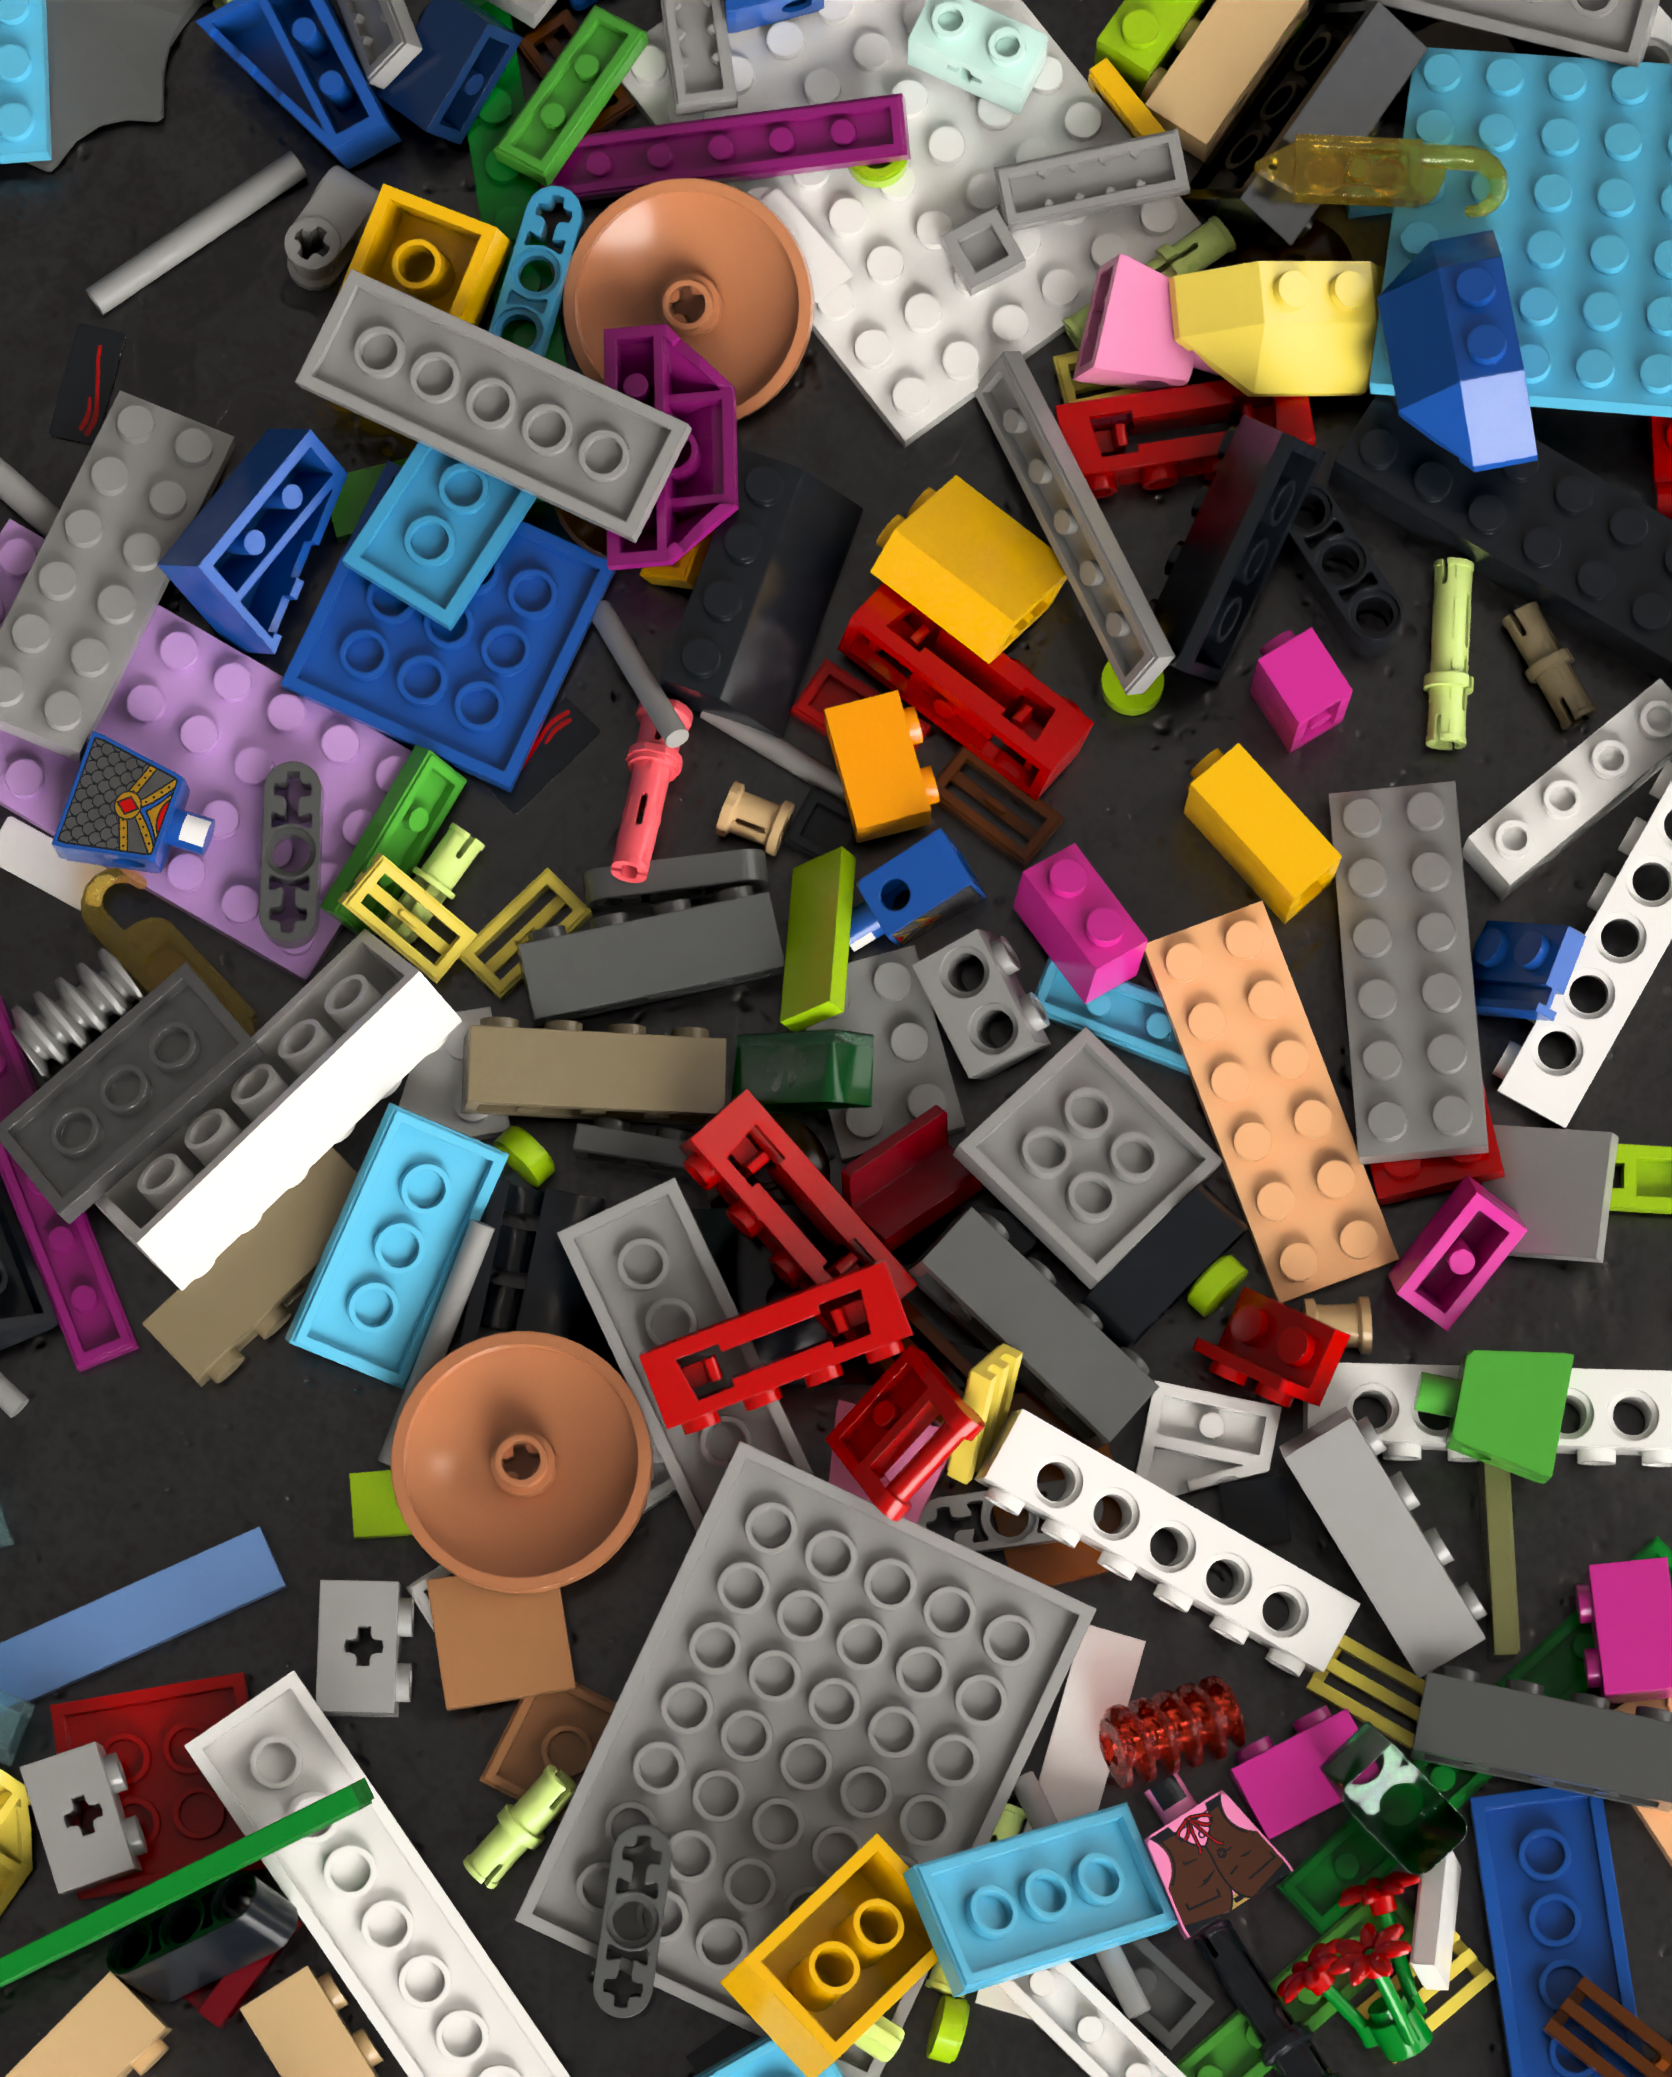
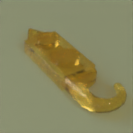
M1296 134L1294 143L1256 161L1254 166L1256 173L1293 194V203L1419 208L1420 205L1430 203L1438 195L1443 185L1446 170L1476 171L1485 176L1490 187L1487 197L1482 202L1465 208L1464 213L1469 218L1484 217L1496 211L1505 200L1509 187L1507 172L1504 166L1488 150L1472 145L1422 143L1423 139ZM1273 164L1277 166L1278 169L1271 170L1268 168V165Z
M107 868L94 875L85 886L80 901L82 918L89 931L111 954L117 957L126 971L149 994L186 962L252 1037L256 1033L253 1020L258 1017L256 1011L170 921L161 917H149L134 923L124 930L104 909L103 895L112 885L129 883L138 889H144L147 886V880L134 870L122 868Z

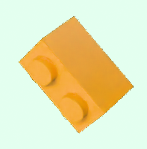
M895 690L824 709V724L857 843L930 825V805L940 803V798L931 766L919 768L913 745L923 743V736L915 707L903 708L899 692Z

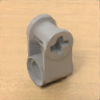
M339 165L333 166L325 174L316 187L310 201L295 222L289 227L285 235L284 248L288 257L287 267L290 276L299 287L309 291L324 290L339 280V277L353 259L380 193ZM320 248L325 251L324 257L316 254ZM304 251L312 254L308 260L303 258Z

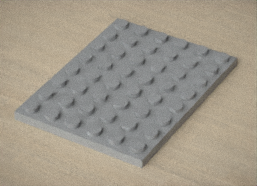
M740 1441L515 1921L597 1959L614 1843L619 1834L627 1827L638 1823L652 1824L660 1828L667 1835L672 1846V1861L654 1986L763 2037L767 2033L719 1982L876 1833L909 1868L988 1844L1097 1609L903 1517L898 1522L893 1521L884 1515L873 1503ZM638 1836L635 1846H624L623 1857L634 1861V1871L631 1883L618 1878L617 1891L639 1889L655 1897L658 1895V1883L644 1885L649 1863L654 1861L660 1862L662 1858L661 1851L651 1848L650 1837ZM628 1901L616 1909L613 1923L621 1936L627 1939H639L645 1936L651 1929L652 1915L644 1904L637 1901ZM609 1944L607 1956H621L619 1970L631 1975L634 1957L643 1962H648L649 1950L629 1952ZM928 1972L889 2008L883 2016L902 2028ZM854 2044L836 2060L846 2077H880L886 2062H880Z

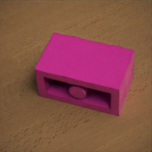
M1312 627L1296 637L1291 630L1285 631L1261 647L1259 652L1263 657L1257 660L1249 692L1290 754L1343 721L1353 690Z
M1075 843L1022 872L1013 909L1084 1004L1091 1002L1137 975L1148 939Z
M1466 1175L1391 1269L1388 1277L1397 1295L1448 1331L1528 1229L1517 1211Z
M1667 1557L1588 1565L1585 1575L1586 1584L1575 1585L1579 1623H1591L1594 1648L1583 1650L1587 1687H1599L1600 1697L1610 1700V1704L1672 1698V1589Z
M1327 1705L1293 1722L1292 1724L1297 1735L1274 1746L1268 1735L1235 1753L1240 1765L1232 1768L1227 1774L1252 1822L1268 1840L1283 1834L1342 1802L1324 1776L1323 1770L1361 1736L1347 1708L1332 1716ZM1375 1760L1346 1786L1343 1792L1344 1800L1353 1797L1384 1779Z

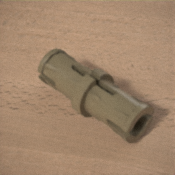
M1536 601L1528 603L1514 611L1515 617L1512 614L1507 615L1501 623L1504 628H1507L1529 667L1525 671V675L1530 684L1538 683L1558 718L1561 729L1568 730L1585 721L1583 716L1585 715L1587 718L1595 715L1598 712V708L1592 703L1571 666V663L1575 660L1569 648H1561L1542 615L1539 604Z

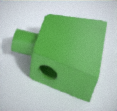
M1469 1350L1462 1357L1458 1379L1421 1372L1416 1390L1414 1410L1450 1417L1445 1447L1533 1482L1545 1484L1553 1475L1574 1355L1556 1352Z

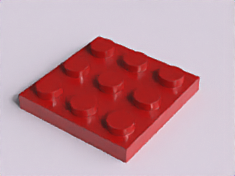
M244 1672L50 1705L57 1754L92 1742L103 1745L106 1755L114 1752L118 1754L128 1784V1790L118 1793L126 1818L134 1815L137 1816L148 1849V1853L138 1856L142 1872L77 1893L79 1901L132 1893L245 1837L184 1746L250 1701L247 1677ZM86 1801L80 1802L82 1814L72 1819L73 1826L82 1827L89 1834L94 1833L93 1820L103 1816L102 1809L90 1806ZM260 1859L236 1872L242 1870L255 1872L266 1870L267 1867Z

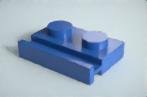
M1487 920L1482 934L1474 945L1472 958L1477 1015L1554 1021L1557 1012L1550 1009L1556 994L1564 995L1586 936L1568 925Z

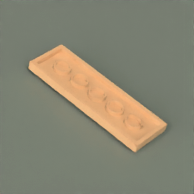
M1263 901L1148 942L1144 951L1146 962L1183 1055L1220 1157L1223 1159L1222 1162L1244 1220L1249 1227V1233L1274 1299L1285 1303L1398 1261L1397 1251L1364 1165H1360L1358 1149Z

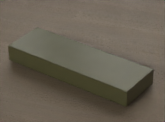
M1481 1462L1477 1466L1484 1603L1485 1611L1488 1614L1485 1616L1488 1661L1511 1660L1520 1652L1510 1472Z

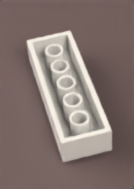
M364 929L251 1037L265 1055L94 1204L139 1251L183 1291L194 1279L206 1274L214 1265L216 1258L241 1234L254 1228L260 1221L262 1214L285 1191L298 1185L308 1174L309 1168L334 1144L346 1139L354 1130L356 1123L381 1099L395 1092L402 1079L426 1055L438 1050L447 1040L448 1034L462 1022L461 1018L418 969L368 930Z

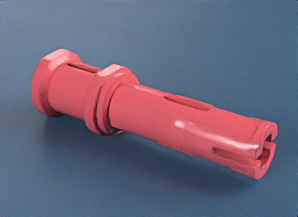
M669 699L687 731H689L693 721L692 711L684 703L675 699ZM641 702L636 712L637 720L640 723L636 743L629 747L625 759L632 776L621 815L620 828L611 864V874L617 879L629 883H640L647 879L658 828L661 823L668 784L680 774L683 765L682 756L679 754L680 746L670 748L665 744ZM644 812L642 823L638 824L640 814Z

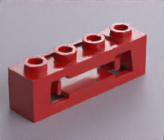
M1227 380L1055 405L1054 418L1095 499L1111 496L1118 491L1117 487L1142 483L1143 489L1158 490L1178 484L1180 477L1204 474L1206 480L1213 481L1222 462L1218 459V450L1227 431L1137 444L1136 452L1126 453L1125 447L1128 446L1126 428H1129L1130 436L1228 422L1230 421V413L1242 411L1244 415L1314 446L1316 442L1308 396L1248 397Z
M882 583L851 616L837 648L891 691L898 690L900 698L914 706L917 711L1034 801L1039 799L1079 754L1094 725V722L1083 714L1075 702L1066 697L1059 696L1033 676L1031 670L1024 663L1010 658L1002 652L988 664L885 583ZM883 649L913 673L907 678L877 653ZM993 735L997 736L1006 746H1009L1025 758L1024 766L990 742Z
M748 1089L733 1098L679 1146L688 1157L683 1161V1165L689 1175L703 1189L709 1191L714 1187L730 1205L726 1210L729 1220L746 1238L750 1240L755 1236L759 1238L773 1254L768 1259L770 1266L789 1287L795 1288L800 1285L802 1289H806L860 1268L857 1262L861 1266H865L883 1258L900 1300L918 1285ZM750 1140L757 1146V1148H758L760 1151H758V1150L755 1148V1146L750 1142ZM728 1157L739 1167L738 1170L727 1159ZM768 1161L773 1166L767 1172L836 1250L843 1245L848 1250L849 1254L845 1257H840L826 1271L823 1266L828 1261L759 1183L751 1186L746 1180ZM861 1289L819 1305L821 1314L814 1317L834 1337H838L841 1333L838 1334L830 1309L862 1298ZM865 1322L842 1332L846 1339L865 1333L869 1329V1324Z
M883 1258L640 1352L639 1358L667 1430L681 1425L684 1434L688 1435L721 1422L718 1410L742 1401L745 1410L751 1411L783 1398L779 1386L797 1379L804 1378L807 1388L839 1377L844 1374L840 1363L859 1355L865 1354L868 1364H872L905 1351L901 1339L913 1335V1332ZM861 1289L862 1298L830 1309V1314L838 1334L868 1322L870 1331L836 1344H834L832 1337L804 1347L732 1376L733 1384L702 1396L698 1395L695 1388L722 1379L723 1373L716 1355L707 1356L684 1367L679 1361L680 1358L716 1344L719 1345L721 1352L817 1316L821 1314L820 1304Z

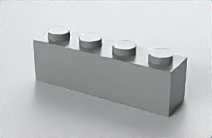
M1344 1407L1279 1446L1283 1458L1418 1679L1486 1639L1477 1621L1487 1616V1612L1468 1581L1458 1587L1455 1586L1444 1567L1454 1560L1453 1556L1434 1526L1423 1532L1410 1511L1421 1504L1401 1471L1389 1477L1380 1463L1377 1455L1387 1450L1367 1416L1356 1422L1348 1408Z

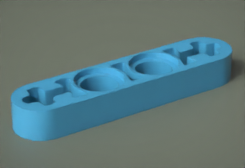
M548 186L540 189L531 197L524 213L488 331L502 338L505 327L511 321L526 319L532 322L537 329L536 339L527 350L544 358L563 299L569 264L584 230V212L579 199L572 191L562 186ZM556 203H563L567 216L571 218L569 223L559 222L552 238L555 248H563L561 254L544 245H530L533 238L544 244L548 226L540 214L542 211L552 212ZM544 260L554 267L555 277L552 284L547 289L539 292L524 288L520 282L523 268L532 261Z

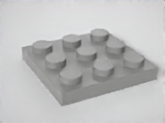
M1087 1027L1079 1032L963 1140L953 1153V1156L1090 1290L1122 1261L1184 1198L1204 1182L1223 1161Z

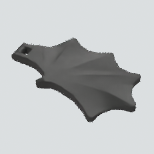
M46 0L52 160L26 163L46 172H52L78 140L100 126L125 120L160 121L164 117V74L170 46L198 9L210 0Z

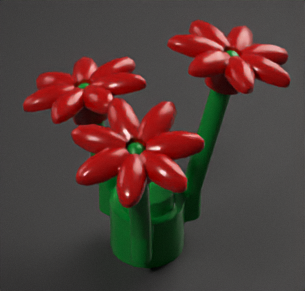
M1395 1871L1383 1880L1377 1877H1370L1365 1882V1885H1352L1341 1893V1898L1338 1901L1339 1907L1349 1906L1361 1902L1362 1905L1369 1904L1372 1916H1379L1383 1929L1381 1932L1378 1933L1372 1923H1366L1360 1930V1942L1352 1939H1333L1326 1944H1316L1311 1950L1307 1962L1298 1961L1294 1963L1291 1968L1293 1974L1281 1981L1277 1987V1995L1283 1997V2001L1286 2004L1290 2003L1304 1987L1307 1990H1311L1315 1996L1323 1995L1353 2026L1365 2048L1369 2049L1379 2045L1389 2062H1399L1411 2058L1424 2050L1433 2040V2034L1423 2017L1427 2012V2008L1417 1992L1406 1954L1412 1951V1946L1407 1941L1401 1940L1400 1936L1404 1932V1928L1401 1924H1396L1393 1911L1397 1909L1394 1895L1402 1894L1405 1892V1887L1421 1882L1420 1876L1407 1874L1404 1871ZM1391 1958L1402 1992L1395 1990L1389 1977L1394 1971L1389 1960ZM1349 1972L1351 1986L1361 1984L1366 1977L1375 1980L1382 1996L1369 2006L1368 2013L1371 2017L1370 2019L1366 2020L1334 1986L1335 1977L1333 1975Z

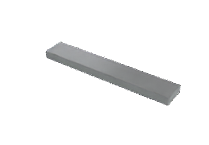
M1020 351L1003 352L980 380L981 382L978 384L974 394L1125 694H1143L1176 656Z

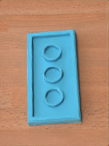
M389 1102L285 1340L295 1346L405 1390L471 1219L480 1221L509 1154Z
M1127 1802L914 1865L903 1873L954 1998L1167 1931L1178 1923Z

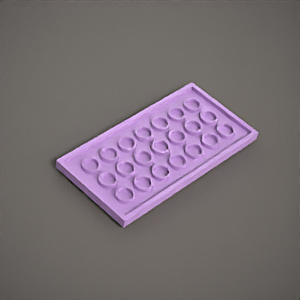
M10 518L0 533V628L45 540ZM157 605L96 732L182 776L190 789L189 798L184 810L215 819V828L210 845L204 856L171 846L161 873L105 867L308 984L315 976L345 926L320 908L318 930L307 944L298 948L287 949L275 945L267 938L259 920L265 780L276 766L289 761L302 762L310 766L320 779L324 791L321 906L412 751L372 728L282 689L280 683L283 676L164 607ZM0 730V805L50 835L55 836L81 762ZM299 778L290 779L288 789L278 790L277 795L285 797L289 808L288 823L311 828L312 820L300 823L298 818V802L300 797L310 796L311 791L303 788ZM276 819L274 827L288 823ZM286 839L276 847L273 856L274 863L284 871H297L308 862L310 849L302 840ZM272 882V890L283 887L285 892V909L283 913L273 914L272 920L280 922L283 932H293L295 922L305 921L307 916L300 914L295 905V887L307 891L309 890V882L300 886H286L278 882Z

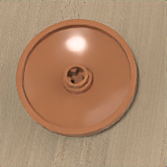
M696 178L668 179L639 187L625 194L608 206L588 227L572 255L565 280L563 294L564 324L572 353L580 369L586 377L603 385L604 329L667 324L679 335L681 340L703 357L734 386L736 390L737 421L771 401L784 388L797 370L805 354L813 326V284L806 258L798 241L781 218L766 204L754 196L724 183Z
M512 1331L482 1337L463 1345L440 1360L424 1375L407 1399L397 1422L391 1449V1476L396 1502L405 1523L421 1547L436 1562L459 1578L482 1588L506 1593H536L564 1587L584 1578L605 1564L620 1550L638 1524L647 1503L653 1475V1450L650 1432L637 1399L621 1375L607 1361L583 1345L564 1337L534 1331Z

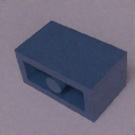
M431 0L421 12L415 28L423 50L385 89L380 88L376 96L424 131L461 145L523 37L469 0Z

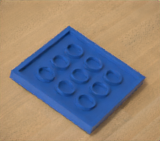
M388 460L280 683L281 688L372 728L414 749L415 745L429 749L448 765L511 793L616 570H609L606 558L595 556L580 546L522 521L454 628L450 631L347 568L342 562L402 466Z

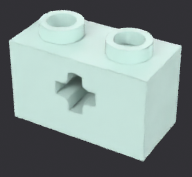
M927 0L908 37L907 64L1020 115L1046 63L1048 35L972 0Z

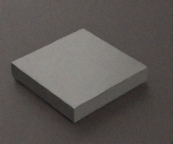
M1493 1125L1505 1177L1482 1182V1186L1517 1211L1528 1229L1508 1256L1603 1263L1619 1137L1613 1132Z

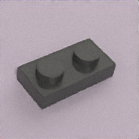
M594 1117L593 1125L577 1123L573 1145L576 1159L692 1178L683 1165V1161L688 1157L679 1146L691 1137L693 1133L663 1127L657 1128L656 1136L630 1132L631 1123L608 1117Z
M1146 1937L1120 1945L1151 2006L1149 2011L1133 2019L1163 2047L1171 2051L1212 2006L1214 2001ZM1095 1954L1072 1960L1074 1964L1120 2005Z

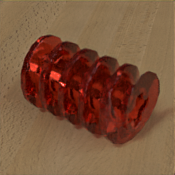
M1214 1675L1200 1680L1198 1685L1191 1682L1177 1687L1175 1692L1167 1689L1155 1693L1152 1699L1145 1697L1137 1698L1130 1701L1128 1707L1121 1704L1109 1707L1099 1724V1743L1103 1758L1113 1780L1122 1790L1132 1787V1767L1135 1768L1139 1777L1147 1783L1156 1779V1760H1158L1164 1772L1168 1775H1173L1180 1770L1179 1753L1182 1754L1189 1766L1195 1768L1203 1765V1745L1209 1755L1216 1761L1225 1758L1227 1755L1226 1738L1239 1748L1245 1745V1727L1238 1700L1231 1687L1222 1678Z

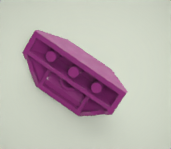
M667 324L604 329V385L684 421L692 428L637 542L634 543L607 530V567L609 570L673 565L739 509L736 390L703 357L681 340L679 335Z

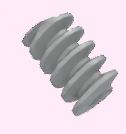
M104 948L96 951L100 966L99 972H95L82 962L75 965L79 981L77 987L62 977L54 979L58 997L56 1001L51 1000L40 991L32 994L37 1012L34 1016L17 1005L11 1008L15 1028L10 1031L46 1083L52 1078L48 1063L50 1058H53L65 1067L72 1061L69 1048L72 1043L85 1050L93 1043L90 1031L95 1029L103 1034L113 1025L112 1016L116 1014L120 1018L123 1017L134 1007L133 1002L136 1000L140 1002L144 998L117 957Z

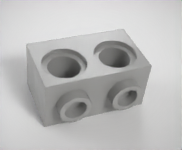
M976 929L912 965L968 1078L988 1080L1051 1045L1044 1031V1028L1050 1025L1047 1013L1033 992L1025 994L1015 974L1016 971L1021 969L1020 961L1013 947L1004 936L997 938L994 932ZM976 956L984 966V978L976 989L969 991L962 982L961 972L964 964ZM1006 1013L1013 1023V1034L1009 1042L999 1048L990 1037V1026L996 1016Z

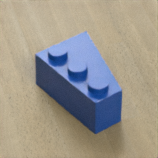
M233 0L195 21L235 63L347 170L402 141L382 100L376 96L378 92L375 86L367 82L354 45L331 0Z
M269 428L157 565L226 644L240 652L275 654L282 638L281 635L277 634L288 603L290 600L298 599L304 581L300 580L299 576L312 545L319 546L348 473L311 429Z

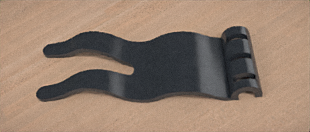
M499 1178L490 1197L485 1224L494 1227L495 1230L470 1292L458 1348L477 1340L479 1326L501 1332L534 1331L549 1333L572 1340L595 1352L607 1361L625 1381L557 1235V1232L621 1202L546 1188L545 1191L532 1190L510 1183V1180ZM779 1205L828 1261L823 1266L825 1271L840 1257H845L849 1254L843 1245L835 1250L797 1205ZM957 1206L896 1248L891 1254L902 1266L913 1264L946 1227L970 1207H973L979 1214L984 1212L997 1219L1009 1234L1008 1242L1022 1255L1027 1254L1034 1248L1037 1237L1009 1211L976 1206ZM729 1207L691 1209L739 1314L769 1303L771 1291L779 1282H783L768 1262V1259L773 1254L757 1236L750 1240L732 1224L726 1215V1210ZM504 1211L538 1218L537 1231L522 1230L502 1224ZM495 1269L527 1276L525 1288H512L490 1282L491 1270ZM806 1319L752 1340L762 1363H766L832 1337L834 1344L847 1339L842 1333L838 1337H834L818 1321ZM909 1336L960 1389L965 1390L966 1382L920 1336ZM949 1341L973 1366L988 1355L985 1350ZM903 1352L891 1357L896 1361ZM865 1354L840 1363L844 1372L843 1375L819 1385L873 1386L884 1372L875 1363L868 1364ZM804 1378L787 1383L788 1385H806Z

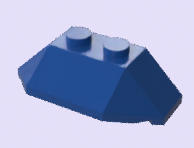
M1488 230L1430 241L1377 297L1398 414L1434 443L1457 456L1459 461L1473 472L1538 461L1525 371L1502 255L1494 231Z

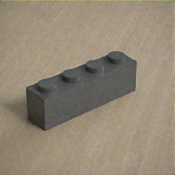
M740 886L715 893L716 903L691 908L689 899H679L653 906L654 916L629 921L627 912H618L591 919L592 929L567 934L565 926L558 925L529 932L527 934L529 942L518 945L517 956L533 1028L543 1026L547 1021L572 1020L781 975L785 967V961L769 891L753 895L752 886Z
M970 1207L946 1227L907 1272L917 1282V1286L988 1354L1003 1343L1023 1352L1016 1381L1080 1442L1094 1450L1112 1441L1159 1388L1148 1376L1150 1370L1147 1364L1132 1350L1126 1347L1119 1348L1101 1331L1103 1329L1102 1322L1092 1310L1079 1302L1072 1303L1054 1286L1056 1279L1045 1265L1032 1257L1025 1258L1008 1242L1009 1234L997 1219L984 1212L979 1214L973 1207Z
M1442 1666L1440 1674L1427 1672L1410 1756L1411 1759L1670 1812L1672 1809V1712L1647 1706H1637L1635 1715L1610 1710V1700L1585 1693H1571L1570 1701L1544 1696V1686L1523 1680L1508 1679L1506 1680L1505 1688L1479 1683L1480 1674L1478 1672L1455 1666Z

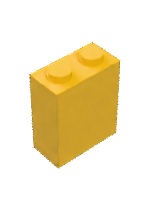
M957 475L937 492L928 487L914 502L906 519L897 514L887 524L876 541V545L883 550L870 571L988 664L1050 608L1067 579L1051 547Z
M1237 743L1225 755L1219 748L1213 750L1192 769L1190 775L1194 779L1186 787L1188 796L1183 813L1282 923L1286 924L1332 884L1342 856L1240 743Z

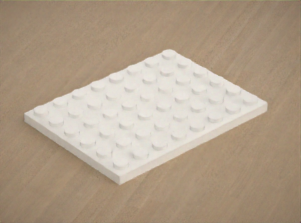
M824 0V8L818 12L737 33H728L738 108L676 116L664 25L663 21L646 32L649 43L621 82L635 102L637 109L651 126L900 93L905 97L911 159L908 160V166L904 175L891 186L884 188L866 187L853 178L848 168L724 183L736 187L758 200H761L773 189L780 188L853 272L851 278L821 302L814 303L812 331L904 448L975 397L974 392L981 382L980 380L1003 352L1020 351L1026 360L1065 331V324L1062 320L1066 317L1069 318L1091 302L1099 267L1119 254L1129 256L1145 265L1158 256L1155 252L1157 248L1165 243L1173 246L1202 226L1180 196L1011 231V235L1026 259L1025 268L970 297L940 244L941 236L995 207L1004 221L994 167L1132 138L1096 92L1093 93L1089 88L1086 79L1022 0H972L1048 35L1046 63L1020 115L907 64L908 37L927 0Z

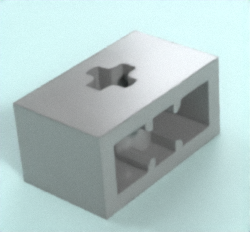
M320 1580L316 1703L325 1716L399 1718V1703L411 1702L412 1663H401L402 1637H413L414 1598L403 1597V1586L399 1581ZM363 1632H371L372 1639L377 1644L383 1646L382 1653L371 1654L369 1666H362L361 1660L355 1654L349 1652L351 1645L361 1644Z
M92 1742L19 1767L58 1894L68 1897L142 1872L138 1856L148 1853L147 1844L137 1816L134 1815L128 1818L125 1816L118 1793L128 1790V1784L121 1761L116 1752L106 1755L103 1745ZM83 1801L97 1809H102L103 1816L93 1820L95 1832L91 1834L82 1827L73 1826L72 1819L82 1814L80 1802Z

